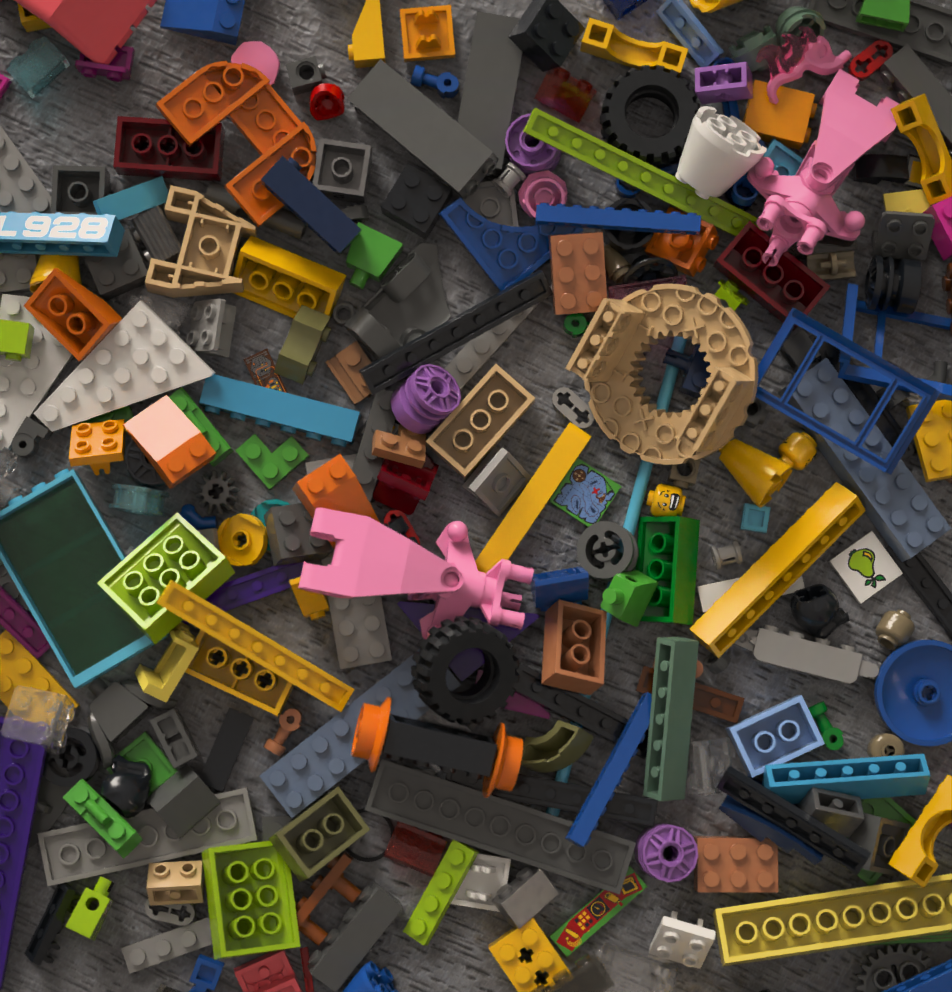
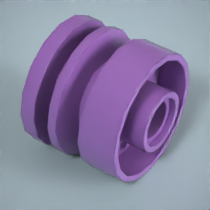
M531 113L522 115L514 120L509 126L505 137L510 162L516 165L526 177L531 173L549 170L552 172L560 162L562 151L523 132Z
M421 365L393 392L390 401L391 409L398 422L404 428L413 433L425 434L431 432L459 405L461 394L456 380L448 371L437 365Z
M666 823L654 824V827L649 826L645 828L637 837L634 848L635 860L640 869L648 876L665 882L680 881L689 876L695 868L698 859L697 844L693 836L684 828ZM668 846L669 853L667 857L664 858L663 850L665 849V847Z

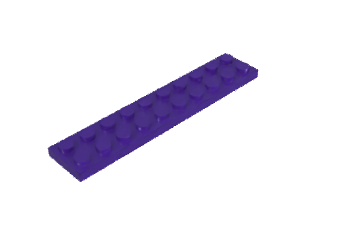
M0 716V990L3 988L51 731L50 725Z

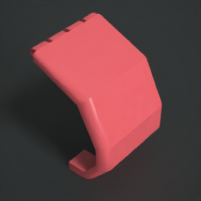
M157 0L14 1L47 23L90 61L109 65L118 53L114 48L116 46L120 49L123 47L133 33L130 27L137 28L148 13L145 7L148 5L152 8Z

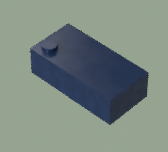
M282 156L261 178L262 185L340 256L361 233V229L299 172L302 167L292 157L287 160Z

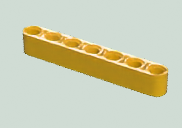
M569 422L475 560L478 571L485 572L486 574L501 559L509 560L591 439V435Z

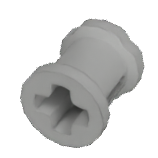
M511 162L506 165L507 169L498 179L494 178L492 180L495 188L506 197H510L512 194L511 190L520 180L523 181L526 178L525 174Z
M733 541L732 545L720 548L711 547V555L716 570L721 569L723 565L735 562L742 564V554L737 541Z

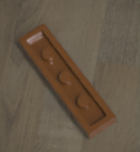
M642 667L635 691L652 694L653 668ZM695 682L693 710L737 724L745 698Z

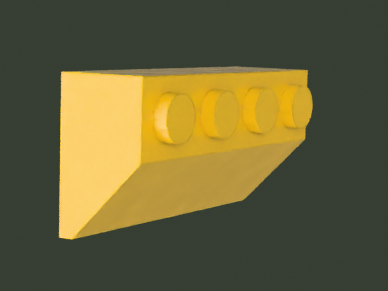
M252 235L239 252L233 277L243 279L244 285L243 292L234 294L291 318L296 316L302 305L332 316V310L339 300L346 279V275Z

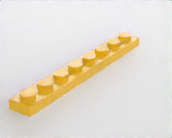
M170 580L157 601V604L339 712H342L355 690Z

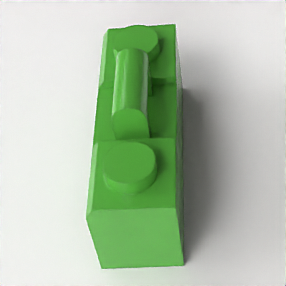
M183 387L169 396L215 450L216 455L209 462L213 467L234 452Z
M84 779L79 780L63 796V799L123 859L143 840L137 831Z

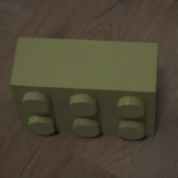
M338 786L268 839L301 882L315 874L367 833L370 828Z

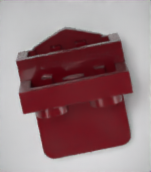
M427 453L422 469L384 459L377 476L379 481L374 490L373 498L389 507L411 515L419 500H426L439 465L435 464Z

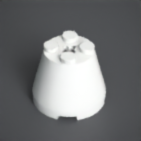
M709 106L700 107L695 114L677 167V173L675 174V177L680 182L695 188V193L706 200L710 196H722L761 160L767 148L761 147L758 143L761 137L748 125L732 115L727 117L716 114L717 110Z

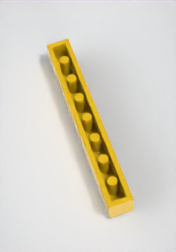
M835 482L806 510L805 514L794 525L789 527L787 532L775 544L771 545L768 551L757 562L752 564L750 569L738 581L734 582L732 587L720 599L715 601L713 606L701 618L696 620L689 630L699 643L717 658H720L866 511L858 496L838 482Z

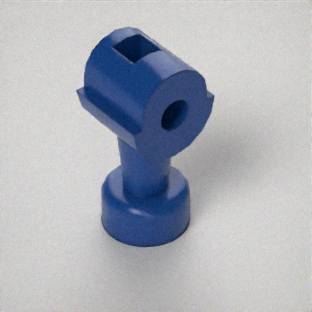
M415 66L410 82L411 85L421 87L423 83L437 89L438 94L443 99L445 97L453 98L458 94L459 81L454 75H451V72H444L436 76L425 73L426 69L424 67Z

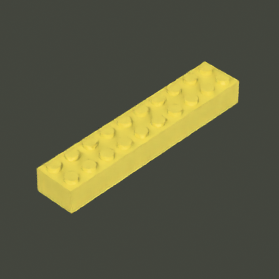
M952 874L932 876L924 888L912 880L715 909L713 918L722 967L951 933Z

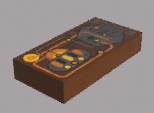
M267 349L243 359L255 385L288 393L280 375L274 373L275 364Z

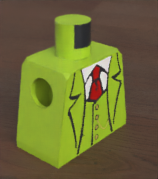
M100 876L93 890L86 887L65 927L95 941L113 903L108 898L114 882ZM94 900H98V908L96 910L91 911V902Z

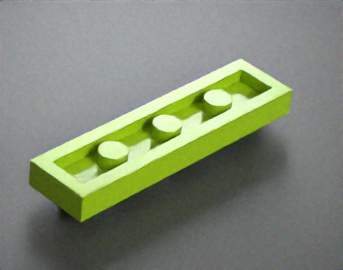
M452 840L403 930L404 933L423 946L429 944L477 857L478 851L465 843Z

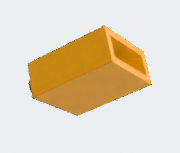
M754 80L753 98L748 99L743 122L753 129L764 142L769 143L771 139L775 138L786 147L800 150L803 143H808L811 134V128L807 126L809 118L813 119L816 113L817 104L813 103L815 94L780 86L776 92L779 101L777 104L769 102L767 95L768 83Z

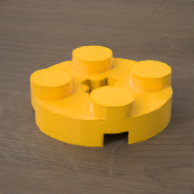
M236 514L231 518L225 519L217 531L219 549L231 565L242 567L255 565L266 552L268 546L266 527L253 515ZM245 534L247 542L240 547V541L237 540L238 536Z

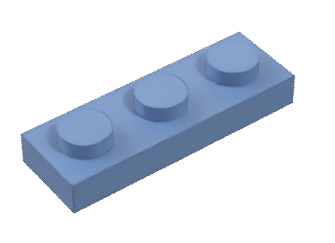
M666 0L656 11L681 44L688 49V52L700 67L711 66L724 53L723 49L683 0Z

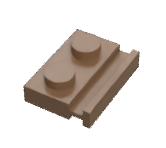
M357 341L325 362L355 406L363 399L372 395L369 393L358 371L371 364V361Z

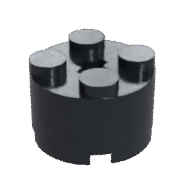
M622 198L610 205L615 210L629 208L632 211L645 209L648 212H653L647 203L639 199ZM602 229L606 245L609 244L622 256L634 255L643 251L654 232Z

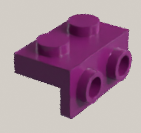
M116 46L114 49L118 53L109 65L94 63L80 52L79 60H76L75 66L82 76L88 78H96L99 75L106 76L108 80L114 82H121L122 79L130 80L135 50L133 47L123 46L120 49Z

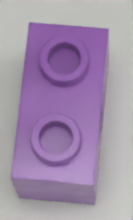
M747 62L695 68V93L701 104L753 98L752 72Z

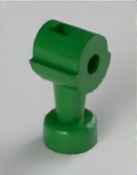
M580 313L570 314L564 320L563 329L572 338H577L585 333L590 322H587Z
M821 701L809 707L808 709L812 718H815L825 743L823 746L828 750L840 749L844 742L843 732L838 728H834L824 714L828 710L825 702Z

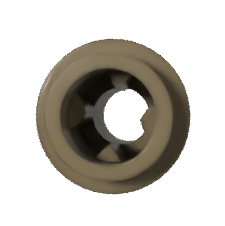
M607 244L604 246L605 270L609 280H613L615 284L623 282V278L631 268V264L618 251Z

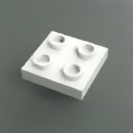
M478 853L451 904L500 912L491 900L497 896V891L508 882L511 859Z
M672 911L671 917L663 916L650 945L649 954L664 960L682 963L687 967L700 969L714 942L716 931L704 928L703 920L699 918L695 925L677 920L678 912Z

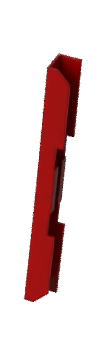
M303 947L300 948L305 990L306 992H314L313 977L308 969L309 948Z

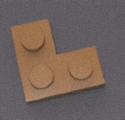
M401 424L398 426V435L376 430L372 440V455L422 469L426 455V433H413Z

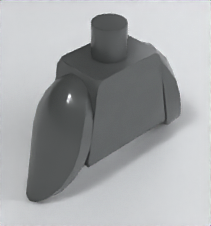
M100 677L95 679L88 686V689L97 697L88 706L91 711L88 715V728L101 755L104 769L113 765L112 761L115 758L114 743L119 742L154 709L153 707L171 710L175 707L178 700L169 698L167 702H163L143 692L138 680L115 681L108 687Z

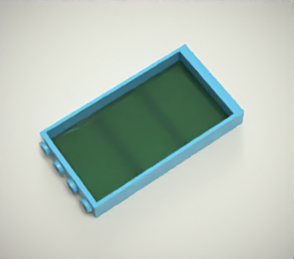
M67 468L54 475L55 480L48 484L42 482L31 489L32 493L25 497L20 495L11 499L8 502L9 506L0 511V559L74 688L80 689L155 644L97 584L98 581L126 558V555L78 472L74 469L69 471ZM168 633V634H167L165 637H163L160 641H162V640H164L165 638L169 637L170 634Z

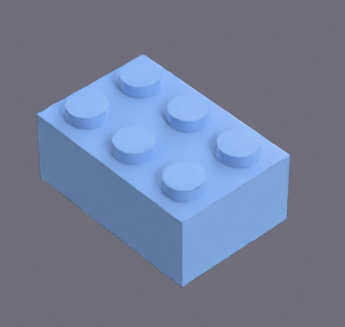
M796 695L725 728L748 777L751 778L764 773L765 765L783 764L825 744L802 695Z

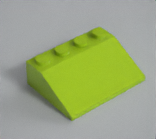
M176 512L98 581L97 584L156 645L183 620L181 617L157 604L170 580L206 600L235 571L227 558Z
M271 841L212 847L201 852L214 960L301 947L291 869Z

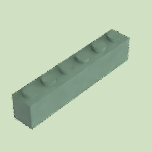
M657 637L643 796L658 801L685 799L699 641L684 637Z

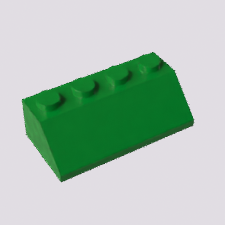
M681 516L639 517L637 543L639 557L636 570L659 582L640 622L693 625L700 520Z

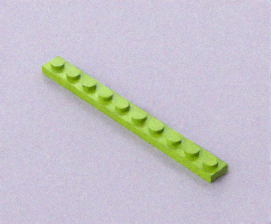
M537 108L533 109L523 130L524 133L686 213H697V215L701 216V220L713 224L716 228L735 237L749 221L757 226V217L717 197L710 196L708 200L703 199L695 193L696 189L689 184H684L676 177Z

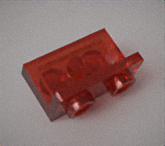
M562 67L548 70L534 99L580 123L597 90L593 89V85L584 79H579L578 81L571 77V73Z
M398 821L383 857L433 877L447 841L443 840L441 835L432 832L427 833L417 827Z

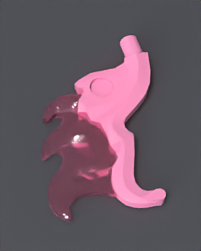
M806 26L799 27V30L803 32L802 37L789 33L782 34L781 37L786 39L783 46L766 45L758 52L756 58L758 63L765 59L769 64L770 80L767 85L769 102L777 104L779 101L776 95L777 89L783 84L801 78L805 70L819 75H830L838 72L852 58L851 53L848 50H844L839 56H835L832 53L829 42L823 36L819 35L816 37L815 32Z

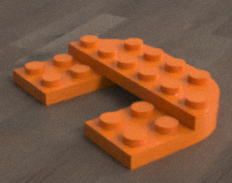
M214 62L196 71L159 100L155 106L189 146L228 116L260 154V157L230 180L224 188L257 227H260L285 206L262 185L261 178L283 156L287 160L292 157L302 167L299 172L310 181L316 162L317 150L315 140L307 124L298 119L269 84L270 80L262 72L245 63Z

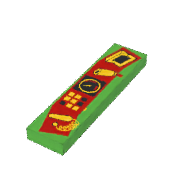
M629 866L620 895L602 889L549 937L568 957L640 894L647 885Z

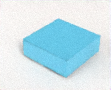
M744 503L740 529L766 534L771 507L764 506L759 508L757 505Z

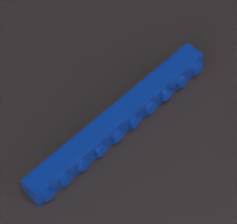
M540 203V205L536 206L535 225L699 235L701 216L697 215V213H687L685 215L677 211L670 214L664 213L661 210L648 212L645 209L632 211L629 208L615 210L613 207L599 209L597 206L582 208L581 205L566 207L565 204L550 206L549 203Z
M649 692L642 694L565 839L578 847H584V845L586 846L589 843L591 832L597 828L599 817L604 815L607 809L605 807L607 802L612 800L615 794L613 792L615 787H618L622 782V774L628 770L630 759L636 755L638 744L642 743L646 736L644 733L647 728L649 729L652 694Z

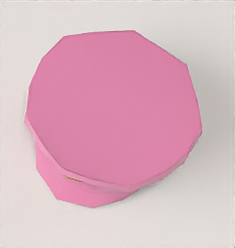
M261 41L243 42L231 56V63L248 64L262 72L270 80V85L275 84L280 61L273 49Z
M549 170L529 174L518 192L519 203L531 218H536V206L540 205V203H549L550 206L566 204L568 195L566 183Z

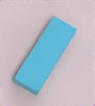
M160 176L92 202L97 215L111 214L115 215L118 220L166 203L168 190L163 177Z

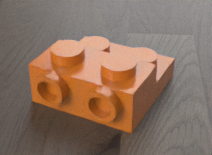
M670 206L666 212L671 214V212L677 211L681 212V214L687 215V213H684ZM701 220L699 235L654 233L645 252L654 257L668 259L676 266L677 271L694 277L696 272L700 273L703 271L706 265L705 256L709 249L714 250L716 248L719 236H717L718 232L713 224Z

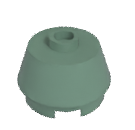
M793 6L783 11L775 25L779 48L782 52L793 58L799 56L806 42H815L816 37L819 35L823 36L824 29H827L820 13L801 6Z
M770 25L763 27L764 32L759 33L754 30L736 40L738 46H728L732 55L730 58L735 63L747 62L751 72L755 70L761 72L772 65L771 62L779 56L777 33H773Z

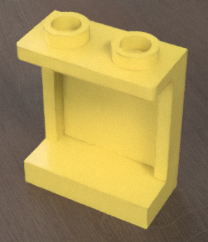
M180 622L169 632L172 640L154 670L139 664L135 671L143 692L163 702L168 701L199 649L194 640L195 636L189 631L190 627L185 623Z

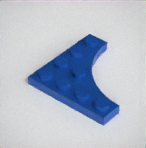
M458 197L439 213L499 292L528 277L550 258L549 235L581 233L583 231L580 227L550 225L512 227L497 224L476 213L461 197Z

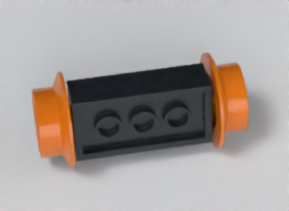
M387 697L380 706L363 703L355 729L351 756L368 760L370 772L375 771L382 751L387 754L386 758L395 761H402L404 757L413 760V764L429 767V764H435L440 766V770L449 773H455L457 769L466 772V776L475 779H482V775H484L483 797L488 798L494 789L509 792L513 790L522 760L523 739L507 735L504 723L498 724L492 738L390 714V697Z

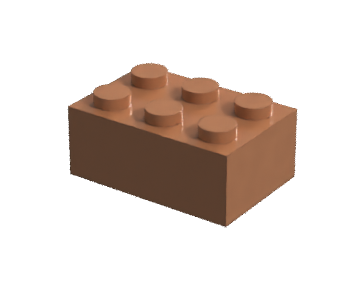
M603 232L549 235L554 314L596 312L603 298L607 299Z
M560 599L545 611L541 684L585 695H591L604 685L606 611Z
M694 836L698 849V859L694 868L695 891L778 893V846L766 837L760 842L754 836Z

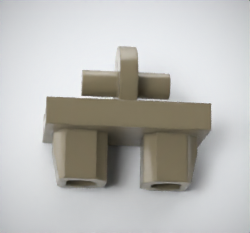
M853 251L806 256L807 268L824 281L856 277Z

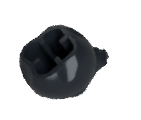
M816 584L797 590L791 597L790 607L794 619L805 631L815 638L825 639L838 626L849 621L848 612L845 613L842 608H839L837 596L830 588L823 584Z
M118 754L112 761L111 770L113 774L108 775L102 782L100 794L124 818H133L140 813L147 802L151 786V769L146 763L128 761Z

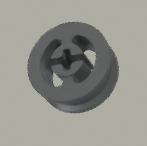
M601 521L589 526L582 533L577 544V558L580 566L589 575L605 582H611L618 573L633 571L639 557L638 544L632 533L611 521ZM612 535H618L621 538L624 546L623 556L617 550L621 548L620 545L611 540ZM607 547L612 548L613 550L608 552V556L603 555V553L608 551ZM592 550L599 553L594 555L595 558L605 564L602 569L595 566L592 559Z

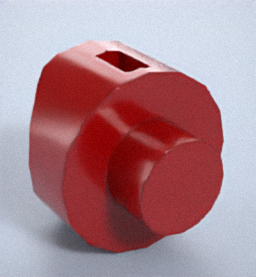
M324 83L316 86L311 91L310 113L317 121L327 120L344 113L345 97L340 87L335 84Z

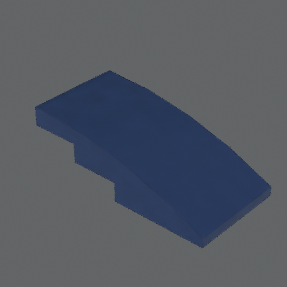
M751 778L752 780L762 785L761 781ZM726 795L719 807L722 812L760 842L767 837L787 854L795 849L814 865H817L824 856L821 852L729 795Z

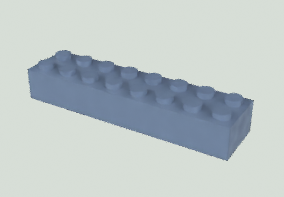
M825 358L805 373L788 404L855 442L870 416L844 380L837 378L838 372L830 361ZM788 385L778 393L780 397H782ZM801 424L806 433L815 440L817 448L846 488L858 496L866 510L865 514L901 562L912 558L952 529L901 459L890 475ZM876 424L862 447L883 459H886L892 449V446Z
M413 655L259 776L291 818H294L366 761V759L351 756L355 729L363 703L380 706L387 697H390V714L415 720L430 710L420 699L419 692L415 690L413 681L416 679L411 675V666L416 665V662L412 659ZM447 668L446 685L448 690L453 692L461 684Z

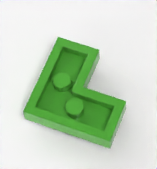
M253 434L235 450L269 490L273 489L309 457L307 452L292 436L275 451L271 452L258 436Z

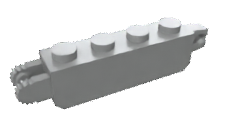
M764 625L763 629H747L734 643V645L750 651V656L754 661L843 684L853 683L857 680V676L866 677V679L876 678L880 670L877 664L862 660L863 654L856 653L855 647L841 644L840 648L830 646L831 641L821 638H815L814 642L805 640L804 634L790 631L789 635L779 633L780 628L770 625Z

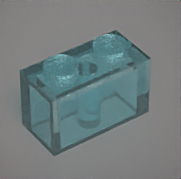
M45 35L41 39L34 40L29 45V50L22 56L15 57L10 62L9 68L6 69L16 83L32 99L70 66L66 57Z

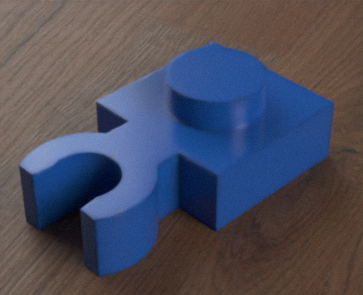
M200 954L189 982L196 985L189 992H209L208 989L214 991L225 963Z

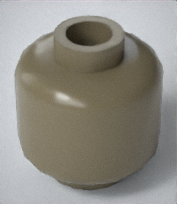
M903 610L887 611L877 625L875 633L878 637V642L883 647L896 650V648L907 644L915 630V626L907 612Z
M881 733L875 735L870 740L867 753L869 758L898 756L905 754V748L899 737L893 734Z

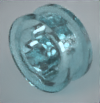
M112 484L111 489L115 490L113 503L108 504L109 509L136 515L166 517L167 513L163 511L165 498H169L170 493L139 486Z

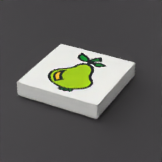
M870 531L828 561L859 604L903 574L873 531Z

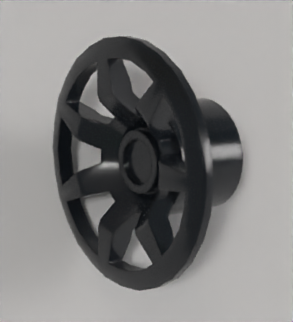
M649 254L641 255L633 261L631 268L625 274L622 283L623 290L626 295L639 290L641 286L646 291H649L653 285L660 284V280H671L670 284H676L678 271L676 266L668 259L654 257ZM668 266L672 269L673 274L662 272H664V270ZM629 279L636 281L635 284L628 288Z

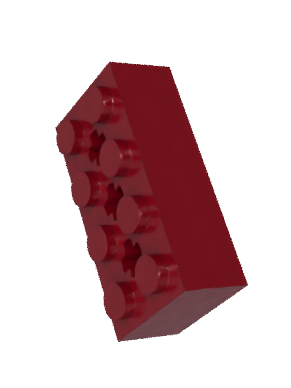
M118 116L113 167L118 175L162 176L163 178L221 182L225 139L224 127L222 123L217 124L194 144L189 146L167 119ZM144 144L148 145V148H146L144 151H140L139 148H143ZM170 146L174 147V150L166 153L165 150H169ZM196 147H199L200 152H197V154L191 153L195 151Z

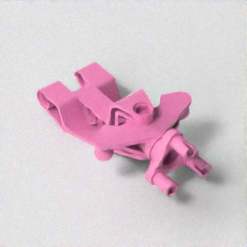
M839 69L819 102L823 106L818 138L812 143L795 176L779 175L778 171L774 170L775 165L769 157H762L747 173L749 182L766 199L764 211L756 221L757 226L764 231H769V229L773 228L769 246L762 255V261L765 264L769 257H772L768 266H776L783 252H786L796 242H798L797 250L800 253L810 255L814 251L817 242L822 240L825 235L853 241L858 238L860 229L864 227L865 217L861 212L850 211L847 214L845 211H839L832 197L853 169L854 162L879 142L883 141L886 143L897 126L891 108L899 103L886 96L885 99L882 98L878 105L875 106L856 95L860 80L842 69Z
M325 508L315 509L310 535L319 539L336 542L331 565L320 566L304 561L299 589L336 598L407 594L408 600L433 599L436 601L434 611L419 620L421 634L424 639L430 636L428 631L433 626L436 628L442 627L440 623L446 619L454 622V618L464 616L469 607L480 608L487 623L491 626L497 627L499 624L519 630L522 629L525 613L515 612L520 609L521 603L519 601H522V595L502 590L504 581L506 582L507 579L530 585L534 568L511 564L510 560L501 559L486 574L485 572L478 571L469 544L468 528L463 522L454 521L449 523L435 542L444 556L443 560L370 517ZM502 607L508 608V609H513V610H515V611H510V610L502 609Z

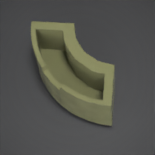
M302 305L292 321L288 336L278 355L274 373L302 385L307 376L312 377L318 364L315 359L322 341L326 343L331 334L332 328L328 327L331 316Z
M558 720L553 729L545 735L536 738L526 737L523 743L521 765L531 771L541 773L564 769L584 754L594 736L580 727Z

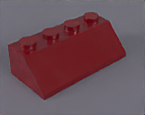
M749 221L719 256L713 267L737 284L745 293L782 323H784L792 308L808 315L831 286L788 251L783 252L776 266H768L772 257H769L765 264L762 261V255L769 246L770 237ZM795 324L792 331H794L798 327V325Z

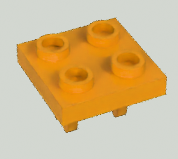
M451 5L400 9L404 62L455 58Z
M107 420L72 425L69 451L71 467L90 465L95 475L100 474V469H104L106 474H110V462L124 461L126 429L123 427L125 420Z

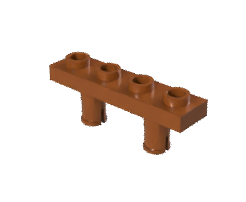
M346 852L342 857L337 855L327 866L331 869L325 878L320 875L310 887L314 890L310 897L307 899L303 896L296 904L298 930L317 946L320 945L328 933L312 921L309 914L327 891L334 889L351 903L362 892L344 877L345 873L343 871L354 859Z

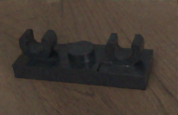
M68 883L58 884L24 953L32 963L41 965L43 960L47 963H53L54 959L47 955V952L51 948L60 949V946L54 939L63 929L66 912L68 911L72 914L75 907L71 906V902L75 899H80L82 896Z

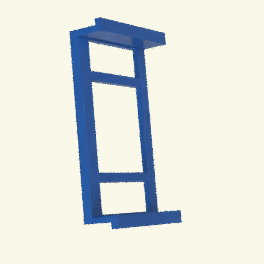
M851 283L847 285L842 335L853 341L856 311L877 315L874 354L881 358L886 317L950 330L952 322L950 318L916 311L913 314L895 313L891 306H888L885 311H880L879 305H877L875 310H869L866 308L865 301L857 300L858 285ZM840 350V369L837 378L885 388L889 386L892 379L873 368L849 364L851 356ZM918 378L940 391L941 393L938 398L952 401V385ZM899 384L896 389L900 391L915 393L909 390L908 388L902 386L901 384Z
M792 308L758 365V386L755 397L891 475L941 392L801 311ZM796 324L814 334L817 338L780 399L759 387ZM824 341L892 379L855 442L788 404ZM901 384L923 398L886 459H883L862 447L898 385Z

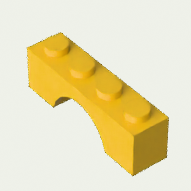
M589 18L580 51L638 70L641 69L642 65H649L650 70H655L657 65L664 66V72L670 73L671 69L678 72L677 78L679 79L688 49L665 41L659 43L640 41L623 34L612 24Z
M924 93L891 108V112L900 133L906 135L912 141L918 152L922 166L920 183L929 205H932L952 196V159Z
M947 775L938 786L936 793L924 807L921 815L909 829L907 836L899 848L895 850L888 863L922 888L926 886L939 866L933 853L936 837L945 826L952 823V776Z

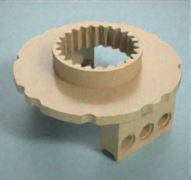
M683 284L653 285V288L649 291L640 289L627 295L622 300L603 298L566 366L567 370L583 378L585 390L589 392L591 398L589 407L606 436L610 440H617L620 448L626 453H637L643 461L664 465L684 464L690 458L700 460L724 447L734 437V430L745 423L748 417L747 408L750 404L754 403L758 386V362L751 351L754 344L740 317L732 308L723 307L720 298L711 293L702 294L699 288ZM667 336H681L684 339H691L693 345H700L699 352L707 353L704 361L711 364L706 368V371L711 373V377L706 378L708 384L706 388L701 389L700 394L702 395L698 398V402L691 405V409L683 410L682 412H666L665 409H657L656 403L649 404V396H643L646 390L645 387L639 386V383L643 381V377L638 376V372L643 370L639 363L646 360L643 353L650 352V345H657L658 339H666Z

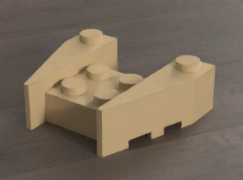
M170 185L164 208L166 219L187 224L177 264L151 258L145 279L147 292L171 298L243 292V279L232 277L231 275L241 237L249 238L252 235L257 238L256 226L226 211L224 207L211 202L197 191Z

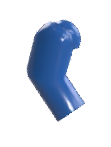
M192 504L182 506L180 515L196 530L217 528L216 516L201 517L195 511V507Z

